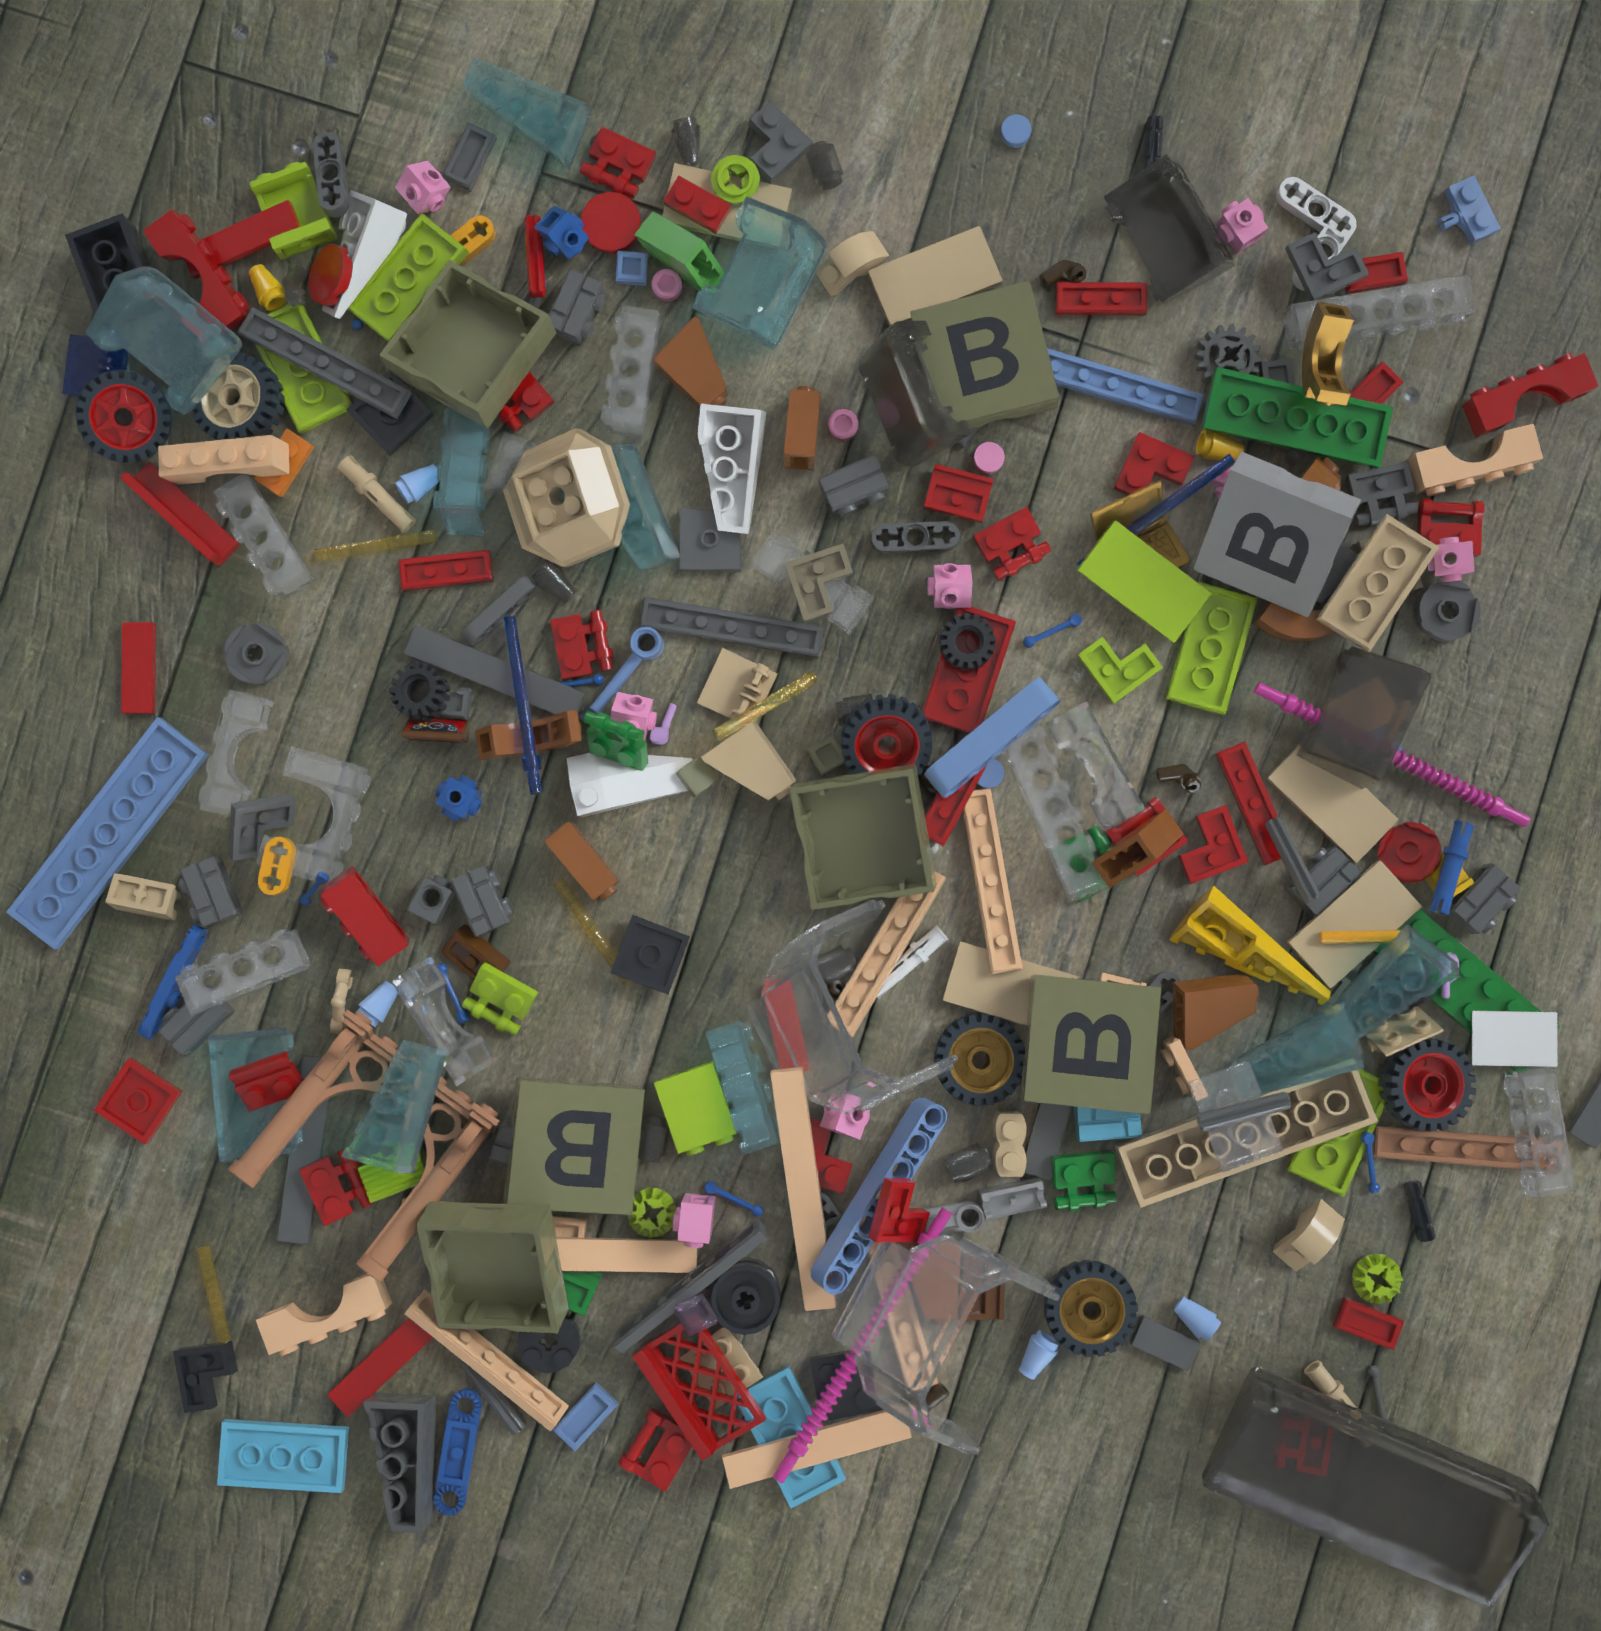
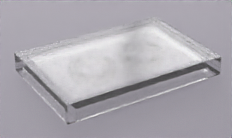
M1247 1060L1188 1081L1200 1114L1262 1097L1251 1065ZM1269 1114L1206 1131L1223 1173L1283 1151Z

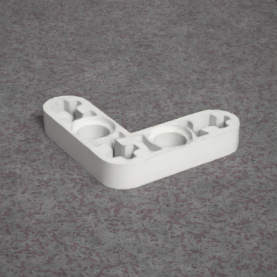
M1297 177L1286 178L1278 187L1276 192L1278 204L1320 232L1318 235L1320 243L1329 245L1332 250V255L1328 259L1337 256L1356 229L1355 217L1349 211ZM1292 187L1296 192L1290 199L1286 194L1287 190H1290ZM1306 195L1307 197H1309L1304 202L1303 206L1300 207L1299 203L1304 198V196ZM1319 203L1324 209L1323 215L1320 217L1311 215L1308 210L1309 204ZM1331 212L1334 215L1331 217L1327 224L1324 223L1325 219ZM1343 221L1346 223L1344 229L1341 232H1339L1336 228L1338 226V223ZM1294 270L1292 274L1294 285L1298 289L1305 291Z

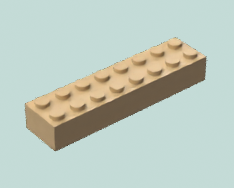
M1342 1062L1213 1110L1280 1092L1288 1094L1291 1101L1290 1109L1208 1131H1201L1198 1127L1196 1116L1144 1134L1142 1137H1136L1114 1145L1136 1205L1142 1208L1378 1122L1355 1062Z

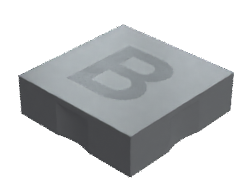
M1241 452L1229 471L1193 570L1305 617H1309L1361 499L1321 483L1301 479L1281 467Z

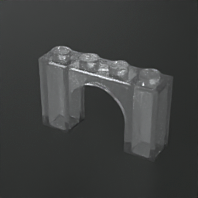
M291 746L282 776L310 783L321 788L330 798L334 813L331 827L321 839L310 844L293 842L296 846L293 876L315 882L317 873L324 872L329 876L328 883L343 872L344 864L341 863L344 851L347 852L352 842L351 826L353 822H357L360 816L361 805L358 803L362 792L365 793L370 783V775H367L368 768ZM264 835L256 865L261 866L265 846L275 836ZM281 842L280 847H274V853L278 854L277 864H279L281 855H287L288 849L283 848V842Z

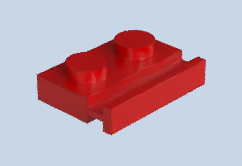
M935 464L923 508L982 524L994 479Z
M287 1051L232 1069L228 1075V1079L232 1080L235 1084L234 1089L249 1112L290 1098L304 1080L294 1062H290Z

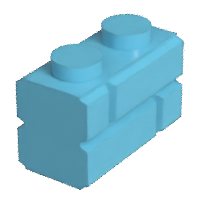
M1073 1106L1075 1136L1079 1142L1142 1137L1140 1113Z

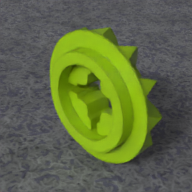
M731 155L723 158L716 164L712 172L711 182L715 194L725 202L737 205L740 202H749L750 198L757 193L760 176L757 167L751 160L743 156ZM729 171L737 178L744 177L741 179V190L735 184L728 185L731 182Z
M646 1188L634 1195L632 1215H628L629 1225L638 1235L648 1238L663 1236L673 1227L674 1213L676 1212L673 1198L659 1188ZM645 1201L653 1209L664 1207L657 1214L658 1225L651 1218L640 1219L647 1212Z
M1370 1254L1360 1259L1355 1265L1352 1273L1353 1287L1357 1294L1365 1301L1379 1305L1384 1302H1392V1298L1400 1293V1286L1403 1281L1400 1267L1390 1257L1383 1254ZM1381 1271L1384 1272L1382 1278L1388 1283L1387 1286L1377 1284L1376 1287H1373L1375 1282L1367 1275L1368 1272L1379 1275Z

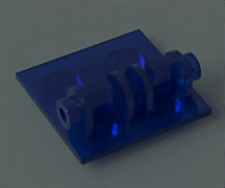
M70 334L62 394L80 396L83 388L98 375L114 370H127L131 341L116 339L117 336L112 334H104L103 338Z

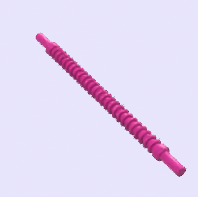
M1258 682L1253 692L1279 705L1280 710L1288 714L1293 712L1294 717L1300 715L1302 721L1308 719L1310 725L1316 723L1318 729L1324 727L1326 733L1332 731V736L1340 735V740L1348 739V744L1355 743L1356 748L1362 746L1364 752L1370 750L1372 756L1378 754L1380 760L1386 758L1388 764L1394 762V767L1401 766L1402 771L1409 770L1410 775L1417 773L1418 779L1424 777L1426 783L1432 781L1434 787L1440 785L1442 791L1448 789V793H1455L1456 798L1463 796L1464 802L1471 800L1472 806L1478 804L1480 810L1485 808V811L1492 816L1500 815L1522 827H1526L1530 822L1529 816L1505 805L1503 799L1497 796L1491 798L1489 792L1483 794V789L1476 790L1475 785L1468 786V782H1460L1459 777L1453 779L1451 773L1445 775L1443 769L1437 771L1435 765L1429 767V762L1422 763L1421 758L1414 759L1413 754L1406 756L1405 750L1398 752L1397 746L1391 748V744L1389 742L1383 744L1381 738L1375 740V736H1367L1366 731L1360 733L1359 727L1352 729L1351 723L1344 725L1343 719L1336 721L1335 715L1328 717L1329 713L1327 711L1321 713L1319 707L1313 709L1312 704L1305 705L1304 700L1298 701V697L1291 693L1285 695L1261 682Z
M942 1207L927 1232L920 1234L917 1239L918 1246L912 1247L914 1253L907 1255L909 1261L903 1262L904 1269H898L900 1275L893 1277L895 1283L888 1285L890 1291L883 1293L885 1299L879 1300L880 1307H875V1315L869 1316L870 1323H864L866 1329L859 1331L861 1337L854 1339L856 1345L849 1347L851 1353L845 1354L846 1361L840 1362L841 1369H835L837 1375L830 1377L832 1383L825 1385L827 1391L820 1393L822 1399L816 1400L817 1407L811 1408L812 1415L806 1416L807 1423H801L803 1429L796 1431L797 1438L794 1437L789 1442V1451L773 1474V1478L778 1482L784 1483L799 1457L805 1456L809 1450L807 1444L813 1443L812 1436L818 1435L817 1428H822V1420L826 1421L828 1419L827 1412L831 1413L833 1411L831 1406L837 1405L836 1398L842 1397L841 1390L847 1389L846 1382L852 1381L851 1374L857 1373L856 1366L860 1367L862 1365L860 1362L861 1358L865 1359L867 1357L865 1354L866 1350L871 1351L870 1344L876 1343L875 1336L881 1335L880 1328L886 1327L885 1320H890V1312L894 1313L896 1311L894 1305L900 1304L899 1298L905 1297L904 1290L910 1289L909 1282L915 1281L914 1274L920 1273L918 1267L925 1265L923 1259H928V1252L934 1251L938 1245L936 1239L952 1216V1213Z

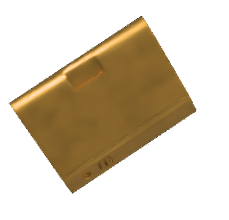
M1160 480L1090 513L1096 542L1111 522L1116 520L1179 568L1191 562L1170 523L1167 524Z

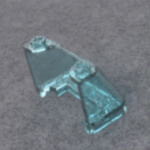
M746 196L736 214L737 227L743 233L738 247L718 287L707 285L701 289L696 295L692 308L699 314L762 346L774 349L782 341L823 258L826 242L824 237L805 219Z
M142 266L115 275L85 332L86 335L95 341L99 348L105 351H117L124 348L170 387L165 392V397L169 405L183 415L191 412L242 348V342L236 334L163 273L148 266Z
M286 1027L208 1035L220 1163L235 1161V1159L240 1160L288 1100L285 1099L249 1112L234 1089L235 1084L232 1080L228 1079L230 1070L283 1051H287L289 1057V1051H294L293 1032L287 1033ZM302 1127L280 1155L298 1152L297 1145L303 1144Z

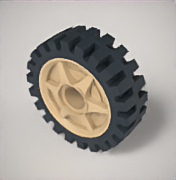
M230 352L226 353V357L218 355L215 357L217 363L209 360L205 364L208 370L200 369L197 373L201 380H193L192 386L197 390L196 392L190 391L189 396L195 402L190 404V410L195 413L193 418L199 424L198 427L215 440L263 436L262 434L270 435L273 432L270 428L271 424L278 426L280 422L276 415H283L284 408L279 403L285 402V396L280 393L283 391V387L278 382L279 378L261 361L244 353L238 352L237 355ZM240 396L239 401L235 404V400Z

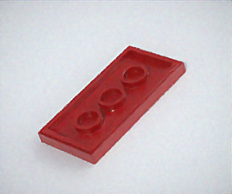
M974 607L956 608L954 617L969 613V615L973 616L974 614L980 615L979 618L983 620L985 618L989 621L987 624L993 627V633L996 636L995 650L991 658L985 665L978 667L976 670L960 671V668L956 667L955 669L951 667L949 662L946 663L941 653L923 708L927 721L969 734L974 724L979 726L984 721L1016 624L1014 620ZM963 631L956 637V646L962 653L971 654L978 649L979 639L975 633Z

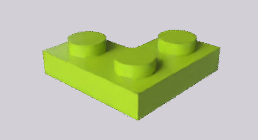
M1103 636L1077 655V658L1112 705L1163 668L1146 643L1120 661Z

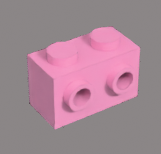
M685 1193L681 1207H677L674 1213L673 1231L678 1232L677 1241H684V1246L701 1248L703 1243L709 1244L712 1235L716 1196Z

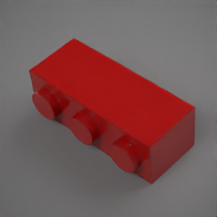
M353 866L322 886V898L320 901L328 913H335L341 920L339 923L341 929L349 938L354 936L360 944L358 946L360 953L368 962L373 960L379 967L409 946V936Z

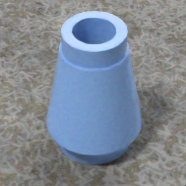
M431 464L430 466L399 476L400 480L395 482V486L407 504L412 501L416 503L443 479L435 465Z
M385 980L358 1004L360 1008L357 1011L368 1017L372 1021L371 1025L376 1027L379 1022H384L397 997L396 995L400 991Z
M1185 1296L1173 1308V1311L1197 1339L1201 1337L1203 1340L1208 1341L1221 1324V1321L1216 1318L1217 1314L1187 1299Z
M1038 1330L1036 1335H1031L1019 1371L1026 1377L1034 1380L1058 1354L1059 1342L1056 1338L1042 1330Z

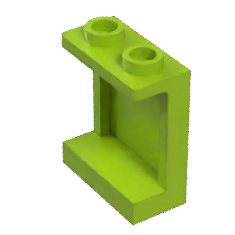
M306 162L290 163L281 171L261 174L256 180L249 182L261 211L285 200H289L294 207L301 227L269 238L273 250L281 260L337 239L330 217L325 214L319 204L317 183L313 172Z
M714 1060L654 1082L678 1154L686 1152L687 1156L704 1151L703 1145L714 1141L716 1146L734 1140L732 1135L738 1132L724 1095Z

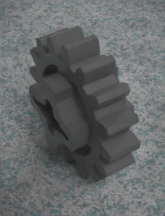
M1231 324L1227 331L1224 330L1222 325H1219L1215 330V334L1209 330L1204 336L1206 340H1201L1197 345L1202 351H1197L1194 355V359L1201 361L1195 367V370L1204 371L1205 373L1201 381L1212 380L1213 370L1216 367L1256 376L1259 372L1256 366L1263 359L1260 356H1256L1261 349V345L1253 346L1252 344L1256 336L1251 335L1247 338L1245 336L1246 328L1243 327L1239 332H1236L1234 324ZM1210 349H1211L1210 354L1213 356V363H1212V364L1210 363V360H1209V351H1210ZM1244 352L1247 356V363L1243 360ZM1236 353L1233 357V360L1230 359L1220 364V362L1224 359L1223 357H1227L1229 355L1231 356L1232 354Z

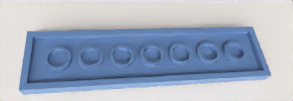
M157 717L6 913L50 947L60 949L111 883L114 873H118L209 754L164 719Z

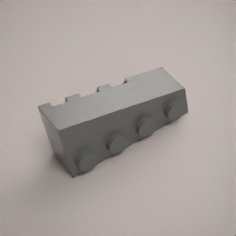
M376 1392L363 1401L365 1412L369 1414L371 1424L369 1431L371 1441H374L378 1459L376 1460L378 1473L381 1472L384 1486L382 1493L390 1531L422 1533L433 1522L436 1395Z

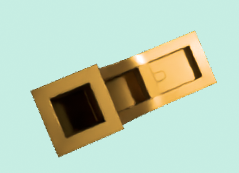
M1317 302L1306 334L1302 357V387L1304 395L1308 398H1315L1316 401L1327 406H1333L1334 404L1347 405L1351 395L1341 372L1344 345L1354 321L1347 306Z

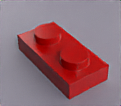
M679 175L664 199L666 207L716 235L731 211V204Z

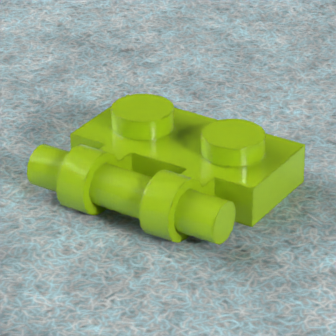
M485 962L480 967L469 990L479 996V1000L476 1001L467 996L462 1007L472 1012L471 1016L477 1019L483 1018L496 1025V1030L502 1033L506 1031L516 1036L521 1025L513 1022L512 1018L515 1016L522 1021L526 1018L537 997L538 991ZM489 1002L504 1010L503 1014L501 1015L488 1008Z

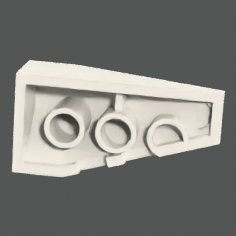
M353 190L349 192V209L341 216L338 229L343 230L340 246L346 248L349 251L347 256L352 258V278L347 291L344 294L339 293L338 297H336L339 301L329 307L323 305L322 311L339 319L397 244L399 236L404 233L406 228L405 220L407 213Z
M701 404L698 439L703 453L704 467L709 481L718 531L749 534L766 421V412L762 410Z
M593 753L567 758L570 788L577 816L582 818L686 792L688 790L676 775V772L693 759L648 755V764L643 771L610 759L599 757Z

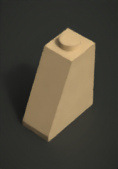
M755 720L701 757L708 765L767 800L774 796L778 800L782 799L790 793V785L796 781Z

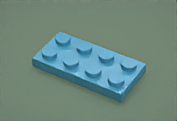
M790 1365L758 1380L747 1388L766 1416L764 1422L751 1429L758 1445L795 1435L796 1431L803 1429L801 1423H807L806 1416L812 1415L811 1406ZM739 1406L746 1421L754 1418L748 1408ZM838 1459L792 1471L784 1483L778 1482L792 1509L845 1481L846 1475Z
M225 1419L221 1426L217 1485L342 1493L345 1489L349 1427Z

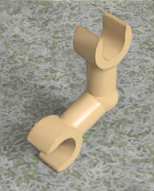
M339 968L337 973L336 989L331 999V1034L339 1035L343 1031L342 1021L344 1020L343 1014L345 1013V999L348 989H351L353 977H350L352 970Z

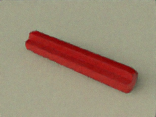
M536 214L527 215L524 218L528 292L530 297L534 299L543 298L546 295L543 240L534 229L540 221V216Z

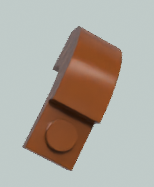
M1269 601L1252 623L1266 634L1287 642L1301 643L1314 641L1334 632L1316 620L1321 610L1311 611L1309 617H1305Z
M577 710L564 711L532 721L489 725L475 730L479 760L502 759L548 752L570 747L574 743L582 741L581 724L578 720Z

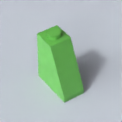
M654 211L634 234L646 252L668 269L677 272L681 279L707 298L726 275L704 240Z

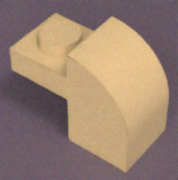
M874 231L861 232L833 248L829 252L830 257L815 270V273L830 296H835L856 277L868 275V270L882 264L889 257V254Z
M1319 1199L1300 1214L1295 1230L1275 1244L1273 1253L1296 1272L1309 1262L1315 1265L1335 1244L1342 1230L1344 1218L1326 1202Z

